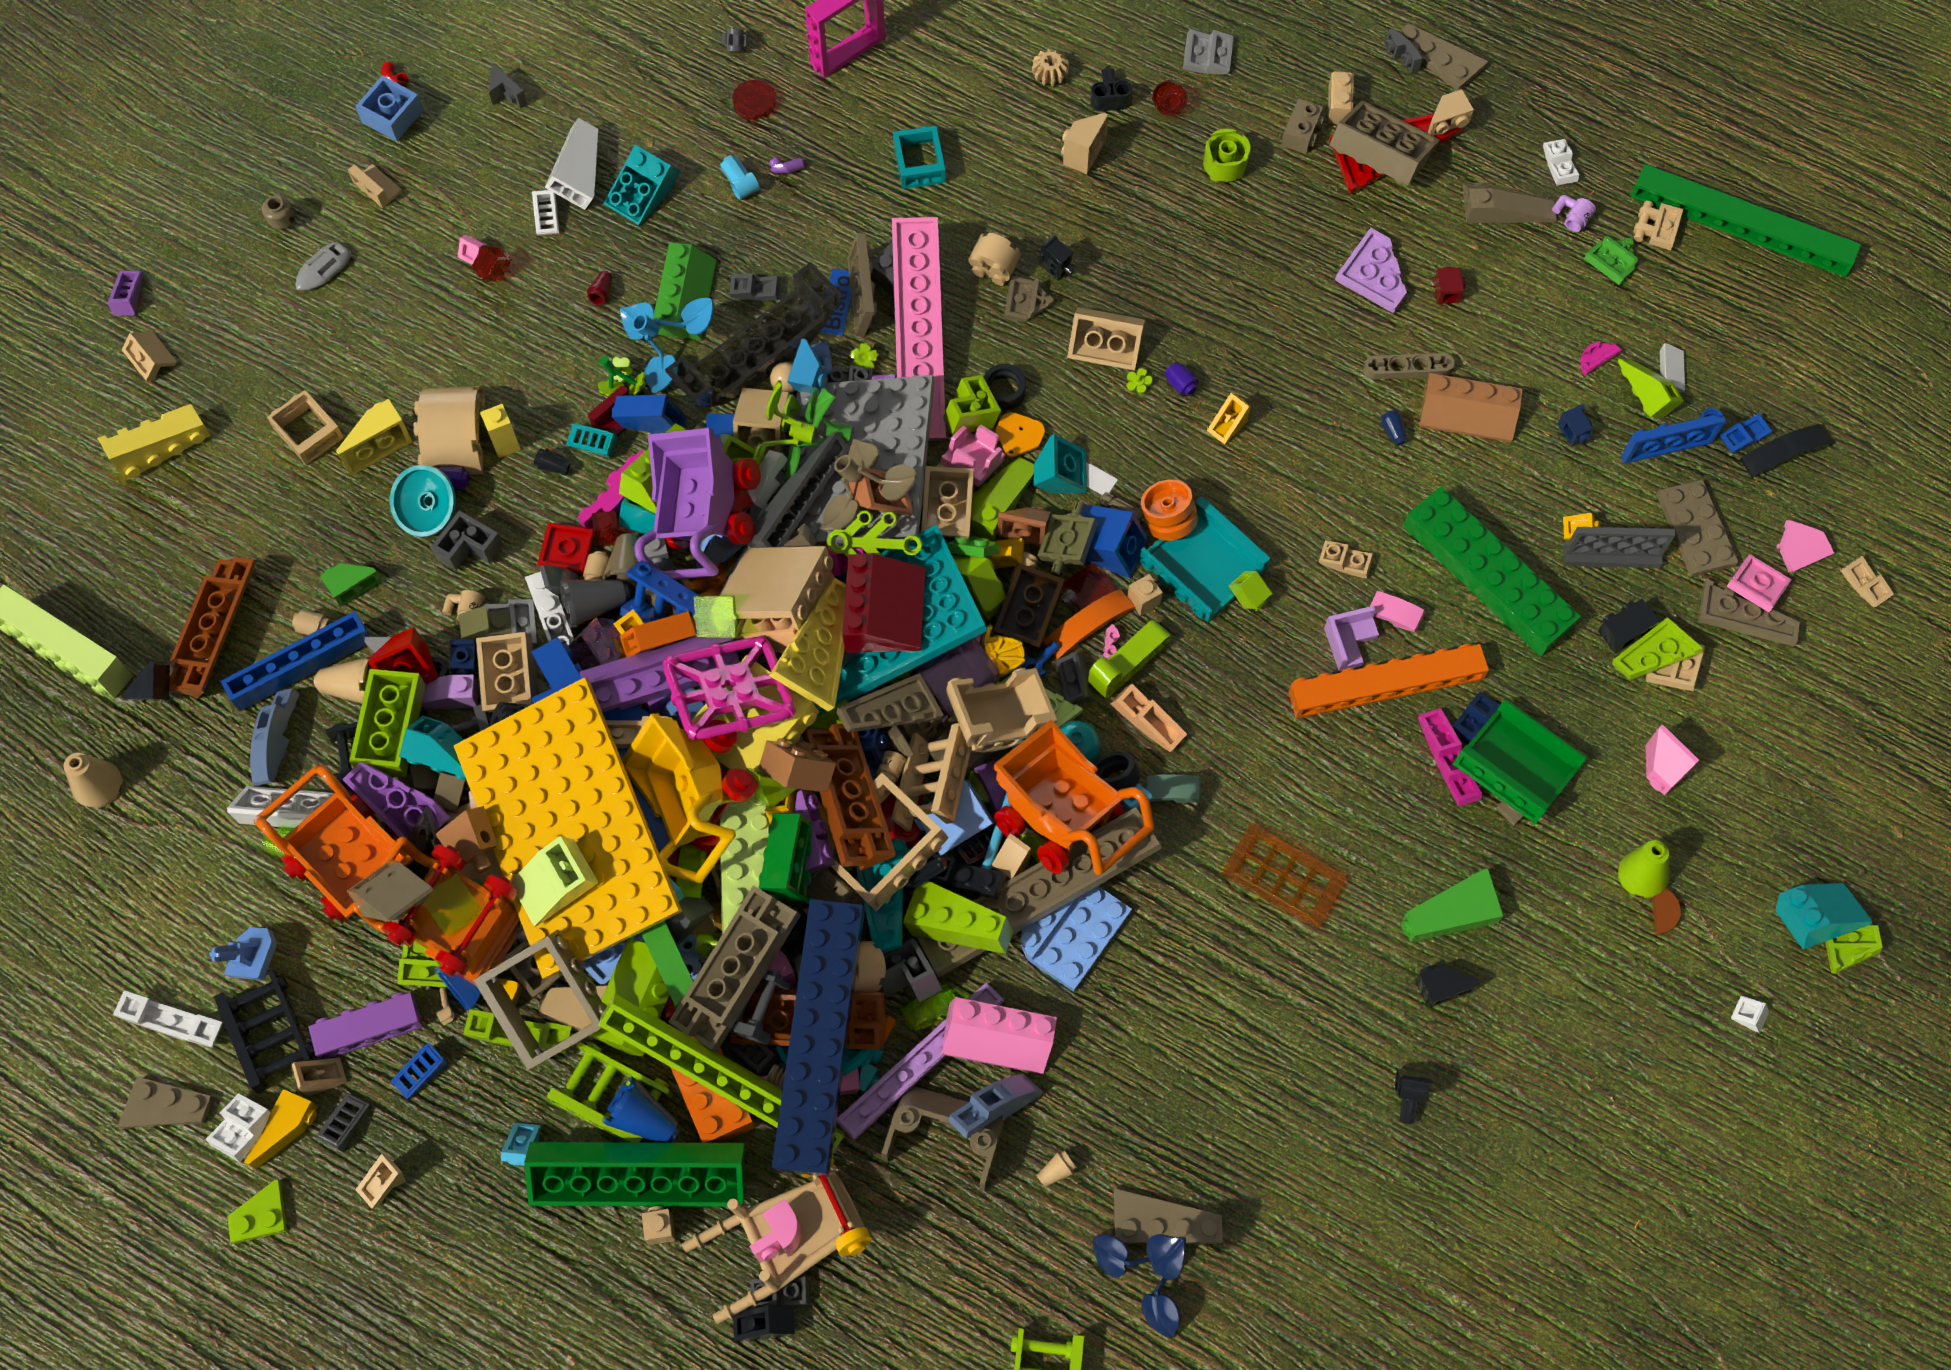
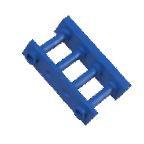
M643 560L626 571V575L635 580L637 586L635 597L621 607L620 615L624 616L634 609L645 623L666 618L669 616L664 613L665 602L668 601L676 606L675 615L689 611L690 616L696 619L695 636L703 634L705 624L713 618L711 610L714 604ZM646 588L657 594L655 607L644 601Z

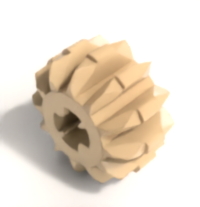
M1048 48L1046 53L1040 51L1038 56L1034 57L1032 73L1035 75L1036 82L1042 81L1043 86L1050 83L1053 87L1055 82L1061 84L1063 79L1067 78L1069 62L1066 60L1065 53L1059 54L1058 49L1051 52Z

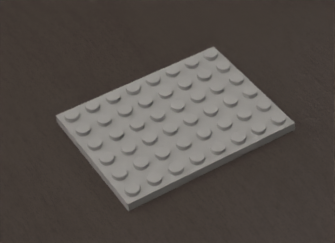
M933 375L826 383L824 387L836 398L826 410L823 418L852 427L851 436L847 443L849 447H851L853 439H857L861 442L873 444L878 448L880 455L873 469L887 472L893 466L908 465L917 472L916 481L908 491L913 515L896 514L897 522L892 526H888L876 538L905 539L909 535H919L935 384ZM797 391L796 399L801 409L794 415L795 420L804 422L806 406L811 396L810 393ZM819 423L814 441L827 439L824 436L825 423ZM790 444L789 453H790V450H791L792 446L795 445V444ZM820 445L804 446L801 448L796 470ZM836 470L797 526L799 527L805 523L815 535L818 546H828L827 538L832 532L820 529L827 505L838 495H846L848 497L847 490L841 482L843 477ZM859 506L858 513L868 510L872 513L873 520L870 524L863 525L852 537H863L881 520L885 512ZM866 513L861 515L863 522H868L869 516ZM887 514L885 516L887 523L893 522L892 515ZM837 537L836 543L838 545H843L844 539L842 537Z

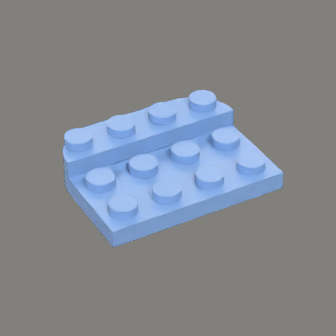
M1097 886L1024 928L1021 934L1022 950L1029 962L1074 992L1127 919L1132 908Z

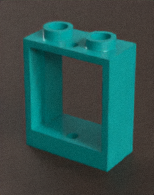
M924 126L917 129H903L893 132V146L902 189L946 183L945 165L937 126ZM933 142L937 164L905 168L901 147Z

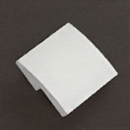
M238 1093L220 1112L225 1120L206 1138V1141L212 1147L241 1162L260 1137L270 1112L263 1106Z

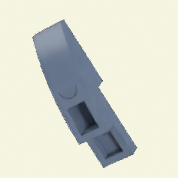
M293 688L276 692L272 704L261 707L253 730L250 752L252 783L256 786L273 782L278 774L277 770L281 760L286 755V748L290 740L283 736V733L288 727L289 718L296 708V701L300 694Z
M1025 1074L1003 1078L972 1094L969 1103L950 1114L949 1122L967 1139L997 1118L1006 1119L1042 1095V1090Z

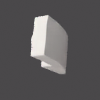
M1561 139L1544 143L1545 157L1556 185L1578 182L1579 173L1571 160L1573 153L1566 140Z

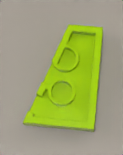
M1667 617L1614 658L1612 665L1625 677L1632 680L1703 653V647Z

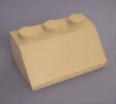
M1078 307L1074 315L1067 358L1135 370L1145 319Z
M526 632L476 638L482 711L493 712L499 702L532 705L531 698L537 695L534 656L531 652L533 651L532 638Z

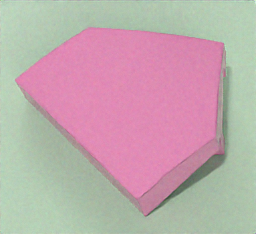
M1786 520L1784 534L1776 548L1780 549L1788 572L1796 571L1834 554L1823 531Z

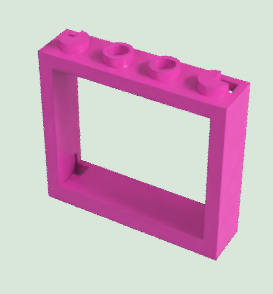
M817 0L805 8L806 36L809 42L808 51L810 53L809 63L813 66L814 72H818L823 78H826L886 38L883 0H864L865 26L828 51L824 23L859 0Z

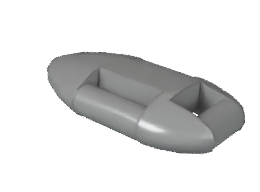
M333 242L321 248L301 267L296 278V289L305 291L326 284L347 265L351 257L350 250L340 242Z

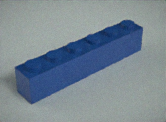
M354 611L221 680V683L230 701L240 712L366 646L364 639L365 637H370L358 614Z

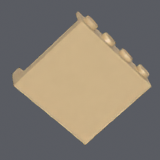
M826 546L747 548L711 610L719 631H728L734 619L791 618L795 630H799L833 568V559L829 555Z

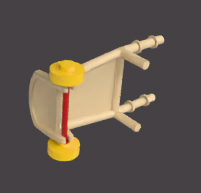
M833 1157L831 1158V1166H830V1168H831V1167L833 1166V1164H834V1159H833ZM830 1170L829 1177L802 1174L804 1178L813 1177V1181L746 1209L736 1199H730L727 1206L734 1215L723 1221H716V1225L698 1235L694 1233L691 1239L682 1243L686 1253L697 1247L701 1249L703 1247L702 1244L720 1234L726 1235V1231L742 1223L752 1245L772 1232L762 1213L784 1199L789 1203L801 1225L802 1237L796 1251L788 1257L784 1249H781L775 1258L769 1261H762L760 1266L763 1271L760 1272L759 1278L766 1285L754 1292L748 1291L747 1296L729 1306L727 1304L723 1305V1309L713 1314L717 1324L728 1318L730 1320L734 1319L733 1315L752 1305L757 1306V1302L779 1291L836 1249L840 1256H854L864 1251L865 1247L870 1244L872 1238L864 1226L842 1179L836 1172Z

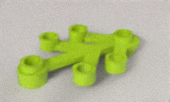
M868 510L859 512L857 519L845 530L836 529L827 538L829 549L837 554L844 553L847 558L848 555L857 554L852 547H862L867 554L883 556L876 548L903 549L906 554L915 555L921 551L923 546L921 538L917 535H909L905 539L876 538L888 526H892L897 522V515L892 511L885 512L881 520L863 537L852 536L863 525H868L872 522L873 515ZM862 513L868 514V522L861 520ZM887 514L893 516L894 520L892 523L886 522L885 516ZM837 537H842L844 539V544L842 546L836 543ZM910 540L917 542L916 549L909 547Z

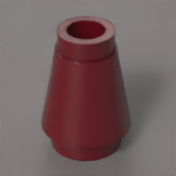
M600 271L587 289V298L591 303L603 305L608 301L612 282L611 273Z

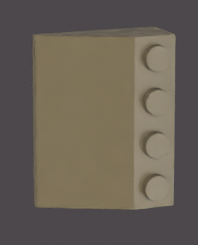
M1361 101L1338 123L1329 146L1335 148L1340 154H1346L1354 158L1360 164H1366L1374 168L1377 173L1386 174L1394 178L1397 183L1408 186L1416 178L1440 139Z

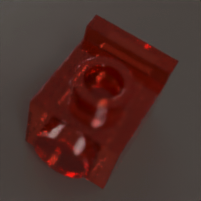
M616 510L592 513L593 532L597 540V546L614 545L617 537L621 535Z

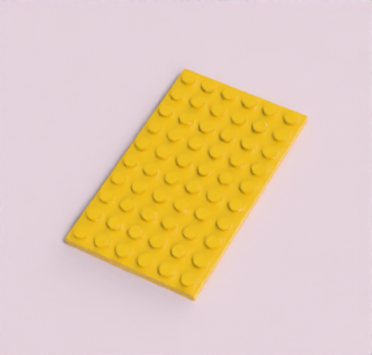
M584 677L454 745L476 806H484L497 841V846L493 850L504 877L512 881L542 848L558 837L563 836L575 840L599 882L536 927L531 922L518 896H516L513 903L529 945L559 930L564 940H568L569 948L574 956L582 962L682 912L588 678ZM547 947L533 954L542 979H548L561 972Z

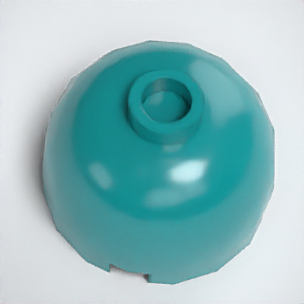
M1079 720L1062 724L1059 727L1060 730L1086 759L1094 764L1098 759L1101 748L1100 738L1096 730L1088 723Z

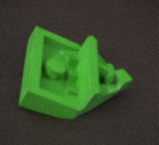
M1605 236L1603 241L1598 242L1583 258L1618 285L1633 273L1635 264L1638 261L1632 249L1634 244L1632 238H1625V240L1620 241L1613 240L1609 236Z

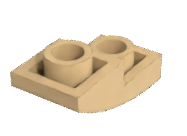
M1325 540L1319 563L1331 569L1367 579L1373 561V554L1350 550L1348 544Z

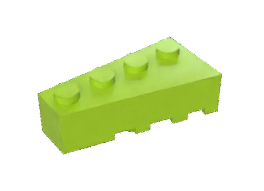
M926 881L915 888L903 921L910 934L915 937L1006 954L1014 932L1005 916L930 881Z

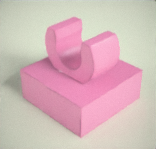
M464 235L460 237L458 258L477 267L482 263V257L486 252L487 244Z

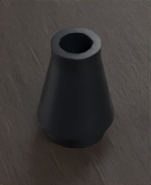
M540 448L535 456L533 465L538 467V470L566 476L571 463L565 461L548 448L545 450Z

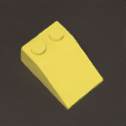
M387 399L375 404L366 411L336 452L348 474L352 476L412 443V440L401 417L390 400Z

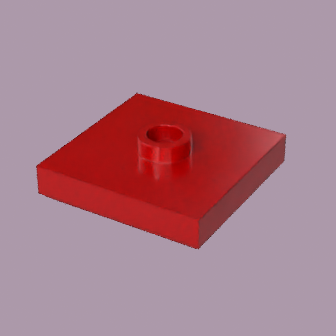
M548 522L537 563L538 568L540 569L542 565H552L583 575L596 535L595 529Z

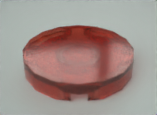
M747 80L739 84L732 95L733 107L737 114L744 119L758 120V118L763 116L765 118L774 111L776 106L775 91L765 81Z

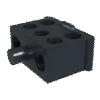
M1053 235L1041 247L1039 266L1043 267L1057 281L1066 273L1071 276L1075 271L1071 267L1073 252L1057 239L1056 235Z

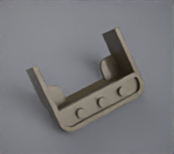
M912 1087L902 1096L893 1115L882 1150L883 1161L889 1162L898 1131L903 1133L914 1131L919 1126L921 1118L954 1127L949 1122L950 1114L969 1102L923 1088ZM1001 1117L973 1134L970 1138L972 1151L979 1156L987 1158L979 1183V1190L983 1192L986 1189L1004 1128V1119Z

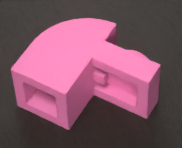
M784 1199L762 1213L772 1232L749 1246L759 1263L775 1258L781 1249H784L789 1257L800 1244L802 1237L801 1225L789 1203Z

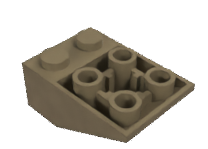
M389 860L347 890L364 917L387 922H396L403 918L408 908L425 902L428 899L427 895L433 891L430 885L403 864Z

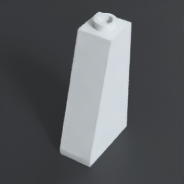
M580 118L576 120L570 129L545 185L546 189L584 210L592 201L595 191L598 129Z

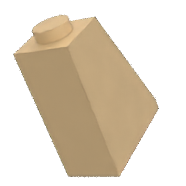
M596 986L600 999H602L607 986ZM571 987L550 988L547 994L542 995L538 1004V1012L544 1019L557 1024L572 1026V1030L576 1032L591 1024V1020Z

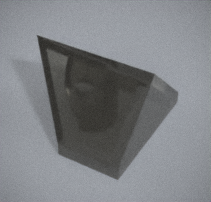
M428 805L425 806L407 839L420 852L435 859L431 853L437 844L442 845L436 836V833L441 828ZM413 859V863L415 865L419 864Z

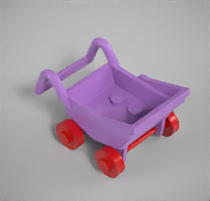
M710 428L648 435L653 484L652 500L654 502L657 501L654 530L644 534L636 541L634 547L635 556L638 561L643 560L661 571L645 554L644 548L655 539L666 538L668 545L673 549H685L690 546L692 555L704 567L661 571L672 579L718 575L719 569L700 549V542L712 534L726 536L736 545L748 544L754 536V522L749 514L745 512L733 513L730 516L729 514L734 502L733 483L741 490L756 489L761 480L760 467L752 458L739 459L733 464L732 460L723 452L721 438L713 435L714 430Z

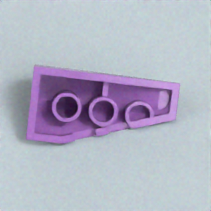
M362 761L343 778V781L398 837H406L418 850L440 831L451 818L433 798Z

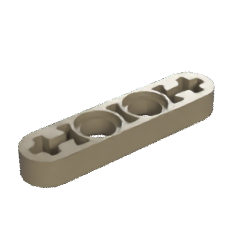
M1447 353L1370 356L1365 361L1363 372L1367 378L1373 380L1428 377L1429 373L1448 376L1453 370L1455 361ZM1423 362L1426 365V369L1419 370L1414 366V363ZM1440 362H1444V365H1447V367L1443 368ZM1400 363L1404 369L1396 371L1391 367V364ZM1371 365H1375V367L1378 368V370L1374 371Z

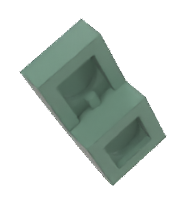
M1192 775L1147 776V791L1152 795L1150 802L1174 800L1176 803L1199 802L1201 800V778Z

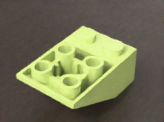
M560 836L542 848L512 880V887L518 891L517 896L531 922L536 927L599 882L575 840Z

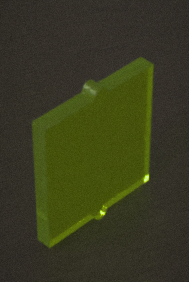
M694 596L695 615H693V618L696 620L697 638L738 637L737 619L739 616L736 614L735 596Z
M456 873L442 884H436L435 889L427 895L428 899L422 903L446 937L460 927L467 926L468 921L483 911Z

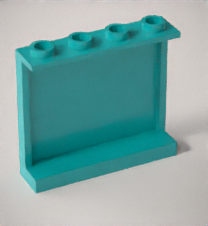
M1201 496L1195 501L1199 520L1194 530L1181 539L1173 541L1159 539L1147 550L1143 547L1141 549L1140 562L1146 570L1153 571L1157 575L1161 584L1166 587L1169 586L1181 602H1186L1192 607V611L1197 617L1204 618L1209 622L1236 598L1228 586L1244 571H1257L1261 575L1268 569L1271 558Z

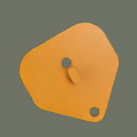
M1013 412L1004 414L996 427L999 442L1009 458L1038 448L1045 433L1041 422Z

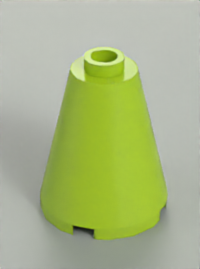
M1652 840L1626 854L1619 864L1618 878L1622 887L1630 894L1644 896V898H1652L1664 891L1670 880L1669 850L1667 846L1661 841Z

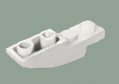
M541 571L526 576L525 579L548 642L558 637L562 645L568 644L573 654L578 653V648L558 595L545 588Z

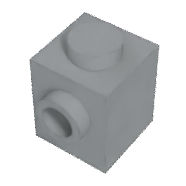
M665 538L655 539L644 548L645 554L654 564L669 558Z

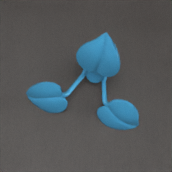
M699 298L688 303L681 313L684 321L682 323L660 320L658 318L653 319L654 308L648 303H638L633 306L620 308L622 323L628 336L634 340H642L645 337V340L659 353V357H653L649 360L644 370L646 384L652 393H659L666 389L672 383L677 373L675 357L672 355L664 356V352L652 339L659 332V324L676 327L686 326L688 333L692 335L701 334L707 330L712 321L714 310L712 299Z

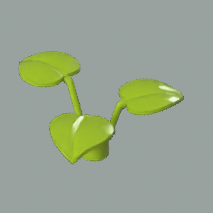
M780 380L776 382L768 400L766 417L770 421L774 414L783 418L781 432L785 434L790 424L789 436H792L793 439L766 441L758 444L752 458L758 465H760L764 451L768 446L798 445L799 441L813 444L817 428H813L812 424L793 419V416L801 409L795 396L789 395L785 404L784 414L779 412L777 406L783 385Z

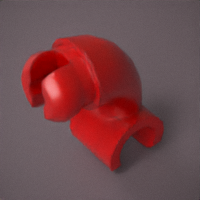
M389 61L384 62L381 67V74L407 88L403 82H409L407 74L400 72L394 75V64Z

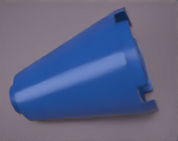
M632 1076L629 1077L630 1085L623 1084L607 1108L611 1114L609 1118L603 1116L602 1123L657 1143H666L667 1141L671 1143L680 1130L677 1128L678 1121L637 1079Z

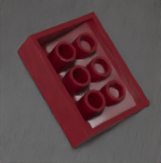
M876 554L848 555L842 638L846 653L921 651L925 567Z

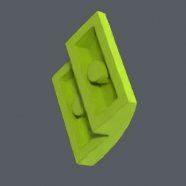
M416 942L411 947L403 944L402 958H399L397 984L447 987L434 971L439 964L424 954L427 948Z

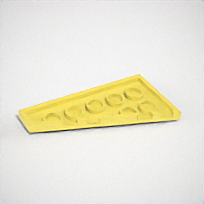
M834 578L827 584L800 629L796 632L769 674L773 679L827 711L835 708L845 649L842 628L846 584L837 578Z

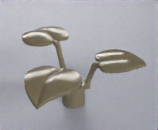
M853 439L848 455L839 457L834 465V469L843 477L841 482L847 490L848 497L846 495H838L829 502L825 509L820 529L823 531L842 529L855 519L859 510V504L852 500L854 495L849 482H857L862 477V474L883 485L881 490L883 497L894 501L902 498L911 489L916 481L917 472L908 465H896L886 472L885 480L879 479L862 468L873 469L880 455L878 448L873 444Z

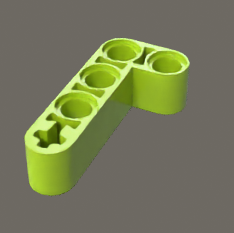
M1155 619L1151 620L1109 659L1101 657L1091 667L1088 682L1106 699L1109 698L1161 651L1171 640L1172 635Z

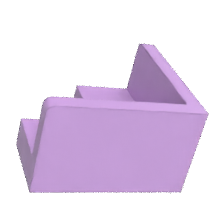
M1374 606L1328 617L1324 630L1339 671L1362 666L1363 659L1357 644L1378 639L1379 633L1373 619L1376 612Z

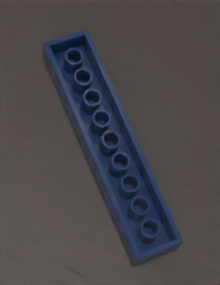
M810 899L772 1168L775 1171L829 1177L865 916L863 905Z

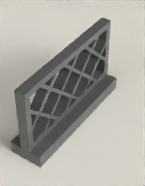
M1577 527L1571 539L1565 540L1563 543L1564 566L1660 568L1663 564L1662 556L1675 537V529Z

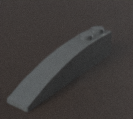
M833 432L795 471V474L789 478L769 503L754 525V536L751 542L747 544L750 548L783 547L835 472L834 465L836 460L842 455H846L850 450L848 444L837 432Z

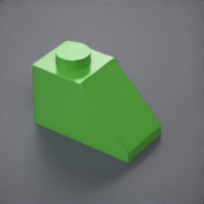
M344 563L332 566L324 574L320 575V578L340 607L382 582L373 567Z

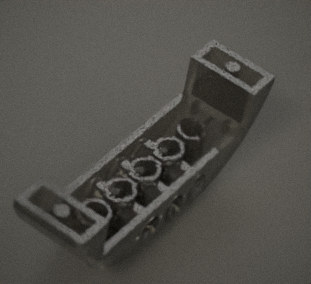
M810 262L793 274L795 289L793 292L694 365L682 356L668 366L665 372L699 406L716 407L734 401L740 397L742 388L754 389L770 377L772 369L778 363L790 362L794 359L801 339H806L810 344L832 316L839 302L841 292Z

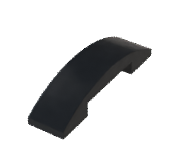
M1822 424L1812 425L1780 436L1747 453L1740 460L1751 478L1773 470L1778 464L1810 451L1812 453L1832 446L1834 442Z

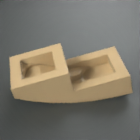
M1863 556L1856 558L1840 569L1850 585L1873 607H1877L1894 595L1881 574L1876 576Z

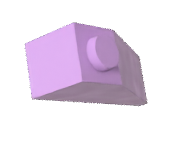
M447 675L438 677L436 680L425 684L421 705L425 709H474L473 707L478 706L479 684L474 675Z

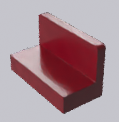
M623 385L617 388L588 414L593 428L615 433L617 436L626 430V428H622L612 418V408L615 405L616 397L630 396L629 391Z

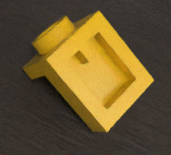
M1592 513L1563 517L1565 540L1571 539L1577 527H1601L1600 521H1596Z

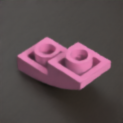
M1380 591L1376 592L1370 607H1375L1374 617L1390 621L1395 627L1415 633L1425 614L1424 609Z

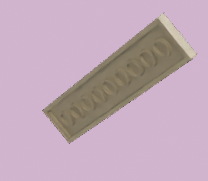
M1136 807L1091 832L1099 843L1102 861L1144 827L1142 815ZM1151 832L1102 875H1096L1089 847L1086 842L1079 840L1072 846L1068 857L1069 866L1060 874L1050 872L1039 862L1006 881L998 900L981 896L973 902L1005 916L1014 931V935L1161 850L1162 847L1153 832ZM917 937L938 977L945 975L986 951Z

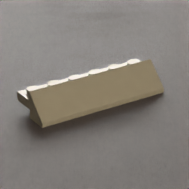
M753 885L670 1018L669 1023L717 1052L801 914Z

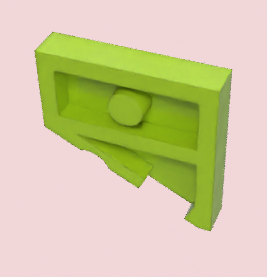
M280 1180L272 1181L227 1216L230 1243L237 1244L287 1232Z

